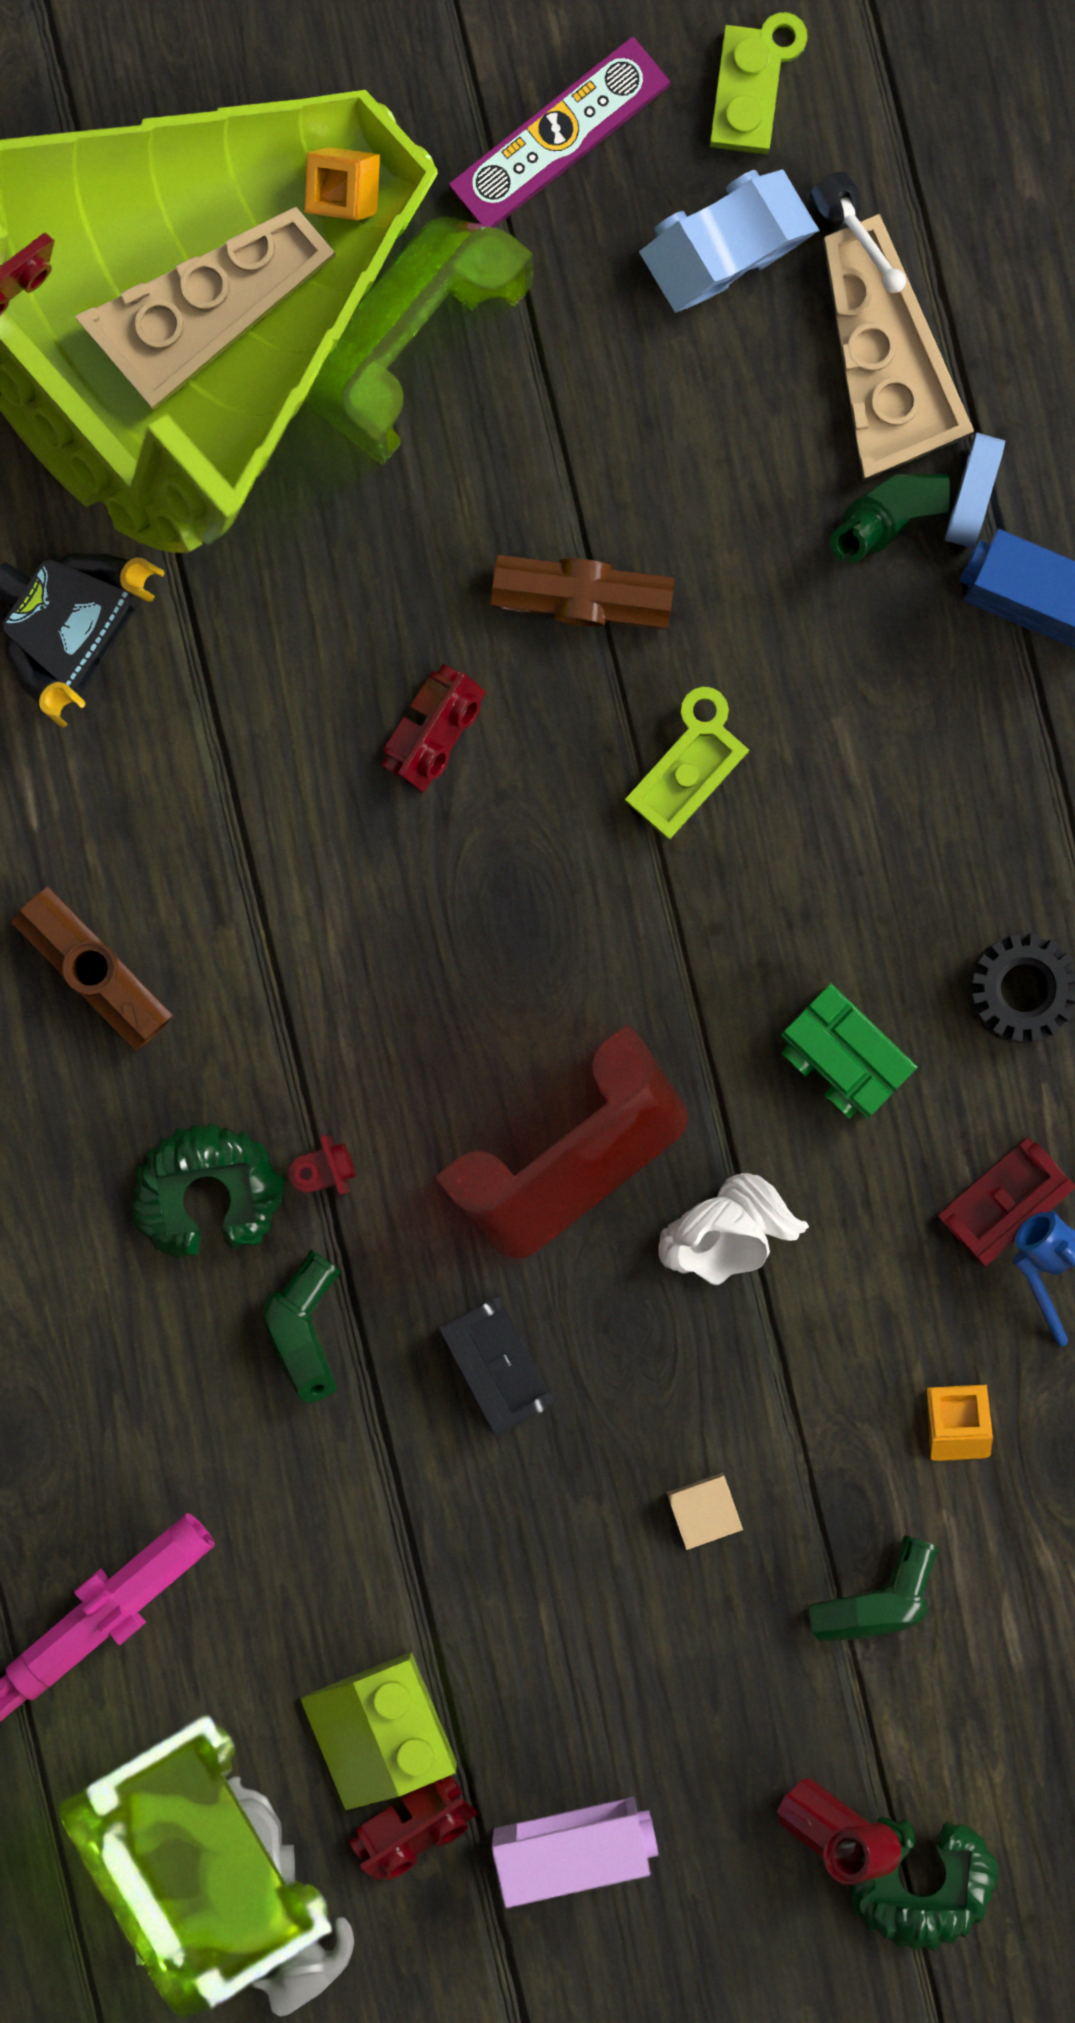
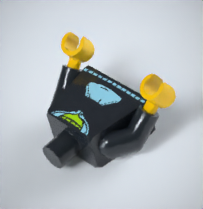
M67 554L59 562L46 558L32 578L7 562L0 566V601L12 608L1 626V629L9 636L5 647V654L21 688L40 705L42 711L59 727L64 728L68 725L60 716L61 710L65 705L75 702L81 708L85 706V702L80 696L139 607L140 603L135 596L146 602L154 600L155 596L144 590V582L152 574L163 577L165 573L143 558L127 560L111 554Z

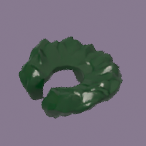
M209 1123L206 1126L192 1125L188 1129L176 1128L172 1137L160 1139L156 1149L150 1148L147 1151V1163L139 1164L137 1168V1186L133 1191L135 1198L132 1200L131 1211L135 1227L150 1239L155 1249L176 1258L185 1256L195 1257L199 1253L202 1234L194 1220L186 1213L183 1203L185 1191L193 1181L202 1177H214L222 1181L228 1188L231 1203L224 1218L221 1231L224 1242L233 1249H237L242 1244L255 1246L262 1242L263 1236L272 1228L270 1220L281 1203L285 1182L283 1176L274 1172L269 1154L262 1143L253 1142L245 1131L236 1134L229 1128H221L213 1123Z
M878 1818L877 1823L889 1826L897 1835L901 1845V1858L898 1866L891 1874L873 1880L849 1884L854 1914L864 1919L865 1926L869 1932L877 1930L884 1939H890L899 1948L909 1946L920 1950L924 1947L935 1951L941 1943L954 1944L959 1936L965 1938L971 1931V1924L980 1923L984 1919L986 1904L993 1898L992 1891L996 1888L998 1880V1862L987 1849L984 1839L972 1828L964 1824L944 1823L935 1842L938 1854L945 1864L946 1875L944 1882L934 1893L918 1896L905 1890L898 1878V1869L902 1859L914 1847L915 1828L907 1819L894 1822L889 1818ZM860 1844L859 1854L862 1861L865 1862V1852Z

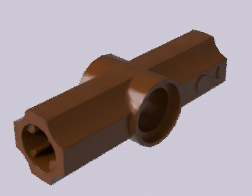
M497 555L490 607L520 613L552 615V619L555 621L577 626L603 627L606 623L668 631L675 578L665 577V575L642 574L641 572L613 570V566L610 564L587 559L563 558L557 563Z
M49 886L34 896L11 921L23 936L65 978L69 986L79 992L136 1052L150 1042L174 1017L167 1007L119 959L115 951L107 947ZM100 953L107 961V975L97 985H85L78 976L79 962L87 954Z

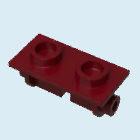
M442 664L438 672H430L429 677L410 706L415 711L426 716L423 724L419 726L403 717L390 740L381 751L386 756L380 765L396 776H402L423 793L431 781L438 778L445 770L449 761L450 750L462 731L470 727L476 720L481 708V700L486 694V691L462 671L459 673L445 664Z
M329 1135L319 1137L323 1149L295 1159L289 1168L291 1184L302 1192H316L336 1185L339 1195L351 1192L347 1180L357 1177L346 1144L339 1143L334 1145L332 1137Z
M452 1775L420 1787L402 1798V1801L413 1817L407 1822L403 1823L395 1808L390 1806L356 1828L358 1835L349 1840L353 1850L362 1861L371 1856L370 1859L360 1864L363 1871L377 1881L384 1877L388 1880L394 1879L409 1871L417 1863L415 1856L435 1843L437 1846L446 1845L460 1837L467 1830L466 1822L477 1816L478 1813L462 1798L457 1801L454 1800L461 1796L463 1792Z

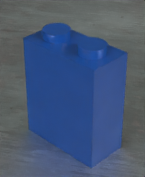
M1000 529L997 530L989 543L979 540L976 548H973L959 582L969 586L963 601L1075 649V561Z

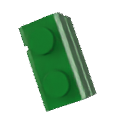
M832 983L778 1036L787 1044L780 1054L805 1078L812 1071H815L830 1086L823 1094L824 1097L847 1119H850L856 1112L863 1119H868L918 1067Z

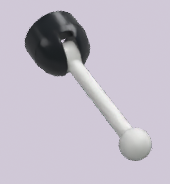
M836 172L824 177L814 186L809 195L811 206L826 223L831 225L846 223L882 273V284L888 292L898 293L903 290L906 285L905 274L901 270L891 267L857 219L862 205L858 187L845 172Z

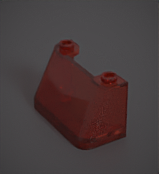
M629 1024L602 1044L596 1051L592 1063L593 1076L599 1085L597 1089L608 1103L519 1174L514 1176L508 1167L494 1155L478 1151L469 1152L459 1157L435 1176L456 1204L501 1254L511 1258H525L537 1252L673 1144L685 1131L688 1122L686 1105L649 1049Z

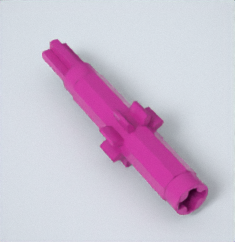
M186 1513L110 1579L102 1569H99L74 1591L82 1603L6 1667L7 1674L0 1679V1722L25 1700H35L110 1635L118 1645H121L146 1623L138 1611L215 1546L209 1532L193 1515Z

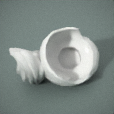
M750 1173L736 1174L725 1181L720 1188L717 1198L705 1200L697 1204L690 1211L683 1214L680 1219L672 1222L661 1231L658 1246L659 1258L666 1268L683 1274L695 1272L711 1285H719L732 1274L754 1271L763 1266L770 1253L765 1234L787 1241L797 1240L799 1234L805 1232V1229L809 1228L806 1221H800L792 1215L775 1188L762 1177Z

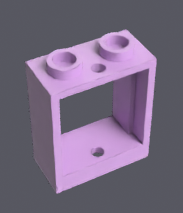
M634 1797L494 1828L492 1848L506 1908L649 1876L648 1858L659 1856L650 1811L637 1812Z

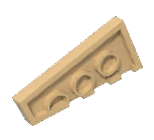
M294 207L227 240L225 245L200 257L195 256L175 266L176 269L146 284H138L120 293L121 296L97 308L92 307L74 317L155 411L333 260L336 255L299 209Z
M880 214L860 223L891 267L899 269L905 274L906 285L898 293H890L883 287L882 273L849 227L826 236L823 241L863 482L970 437L974 433L968 415Z

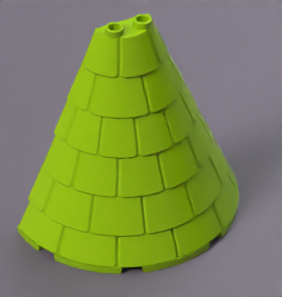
M366 90L297 100L222 107L213 112L146 118L142 120L141 125L0 140V266L44 232L55 240L49 263L52 266V270L48 278L35 291L27 293L23 290L9 301L8 307L0 316V411L37 459L79 502L88 507L100 500L107 506L113 526L117 531L139 543L171 553L191 552L202 545V542H206L208 545L222 536L233 524L255 478L263 471L289 420L294 417L302 405L326 357L335 349L361 298L367 294L375 281L396 238L405 231L438 175L431 156L424 148L412 142L396 124L390 110L385 105L377 103ZM325 147L380 154L377 213L358 221L305 213L307 153ZM297 207L332 248L336 257L154 411L74 316L92 307L97 308L121 296L120 293L138 284H146L176 269L175 266L195 256L200 257L226 244L227 240Z

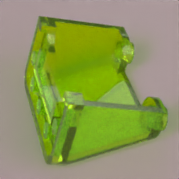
M440 217L431 220L418 232L357 305L333 352L329 353L309 389L306 395L307 401L314 410L383 466L401 444V439L393 430L392 425L403 409L404 399L400 383L386 370L387 367L449 293H452L472 311L480 302L491 298L505 299L515 307L533 286V253L510 234L499 228L453 217Z
M208 1715L74 1794L59 1805L60 1816L70 1838L161 1996L173 2012L180 2017H187L214 2007L332 1930L325 1918L328 1915V1910L320 1893L310 1884L303 1886L296 1880L285 1882L231 1789L225 1776L232 1770L230 1758L235 1755L234 1746L225 1730L217 1724L213 1725Z

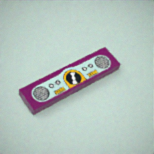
M632 36L450 182L449 189L485 234H487L670 87V80L634 36Z

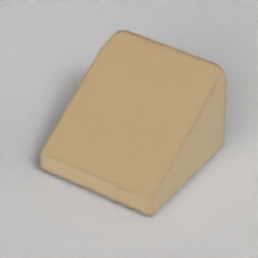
M723 1473L666 1492L686 1550L743 1530Z

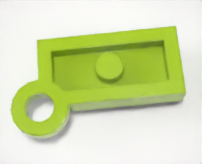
M787 12L776 13L765 21L762 29L725 26L710 147L769 154L781 62L797 58L804 51L807 42V29L803 21L796 15ZM780 27L789 28L795 36L794 42L788 47H780L775 44L772 34L776 29Z
M700 687L686 695L681 706V717L688 730L625 799V802L668 841L749 752L747 747L723 727L728 717L729 708L724 696L714 688ZM708 700L714 704L716 715L711 721L701 722L694 716L693 707L698 701Z

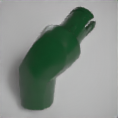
M925 473L895 474L878 484L847 508L843 516V524L832 533L830 538V548L833 554L841 561H844L851 554L849 563L857 562L866 553H877L884 550L910 520L947 515L949 513L950 498L949 475Z
M310 1249L305 1259L299 1265L298 1270L290 1281L286 1283L281 1292L277 1290L273 1294L268 1292L263 1303L262 1314L269 1339L290 1383L302 1401L315 1403L337 1391V1385L323 1347L316 1334L315 1326L312 1323L314 1317L311 1313L342 1271L316 1251Z
M904 1535L888 1586L882 1585L881 1590L875 1589L867 1593L813 1603L809 1606L810 1624L816 1639L819 1641L864 1639L900 1632L920 1624L930 1609L926 1606L927 1600L923 1599L940 1547L917 1538L913 1540L912 1537Z

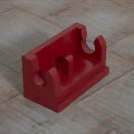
M1026 1137L944 1208L937 1217L979 1265L987 1266L1015 1241L1018 1229L1029 1217L1040 1212H1049L1075 1189V1184L1063 1173L1037 1142L1033 1143Z

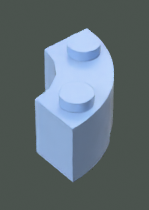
M783 169L759 176L756 170L749 171L731 182L726 187L729 195L688 217L684 211L675 213L653 229L657 238L641 249L639 253L675 313L727 290L729 284L746 271L757 267L759 270L765 268L819 231Z

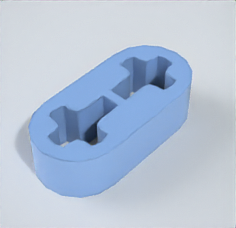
M976 432L947 527L945 541L969 548L975 547L1002 458L1005 440Z

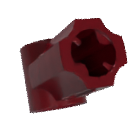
M811 1778L800 1780L796 1787L785 1795L777 1810L780 1816L778 1823L823 1858L827 1872L834 1880L842 1884H856L887 1876L899 1864L901 1845L897 1835L889 1826L877 1822L868 1823ZM860 1844L865 1852V1862L862 1861L859 1854Z

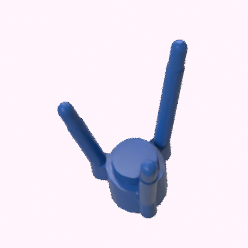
M1054 1211L1040 1212L1029 1217L1018 1229L1015 1236V1245L1021 1252L1015 1255L1013 1262L1025 1274L1056 1343L1059 1346H1065L1068 1343V1338L1038 1270L1057 1275L1065 1272L1071 1266L1075 1268V1230L1065 1224Z

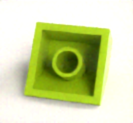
M412 1651L300 1698L345 1810L395 1798L456 1773L457 1761Z

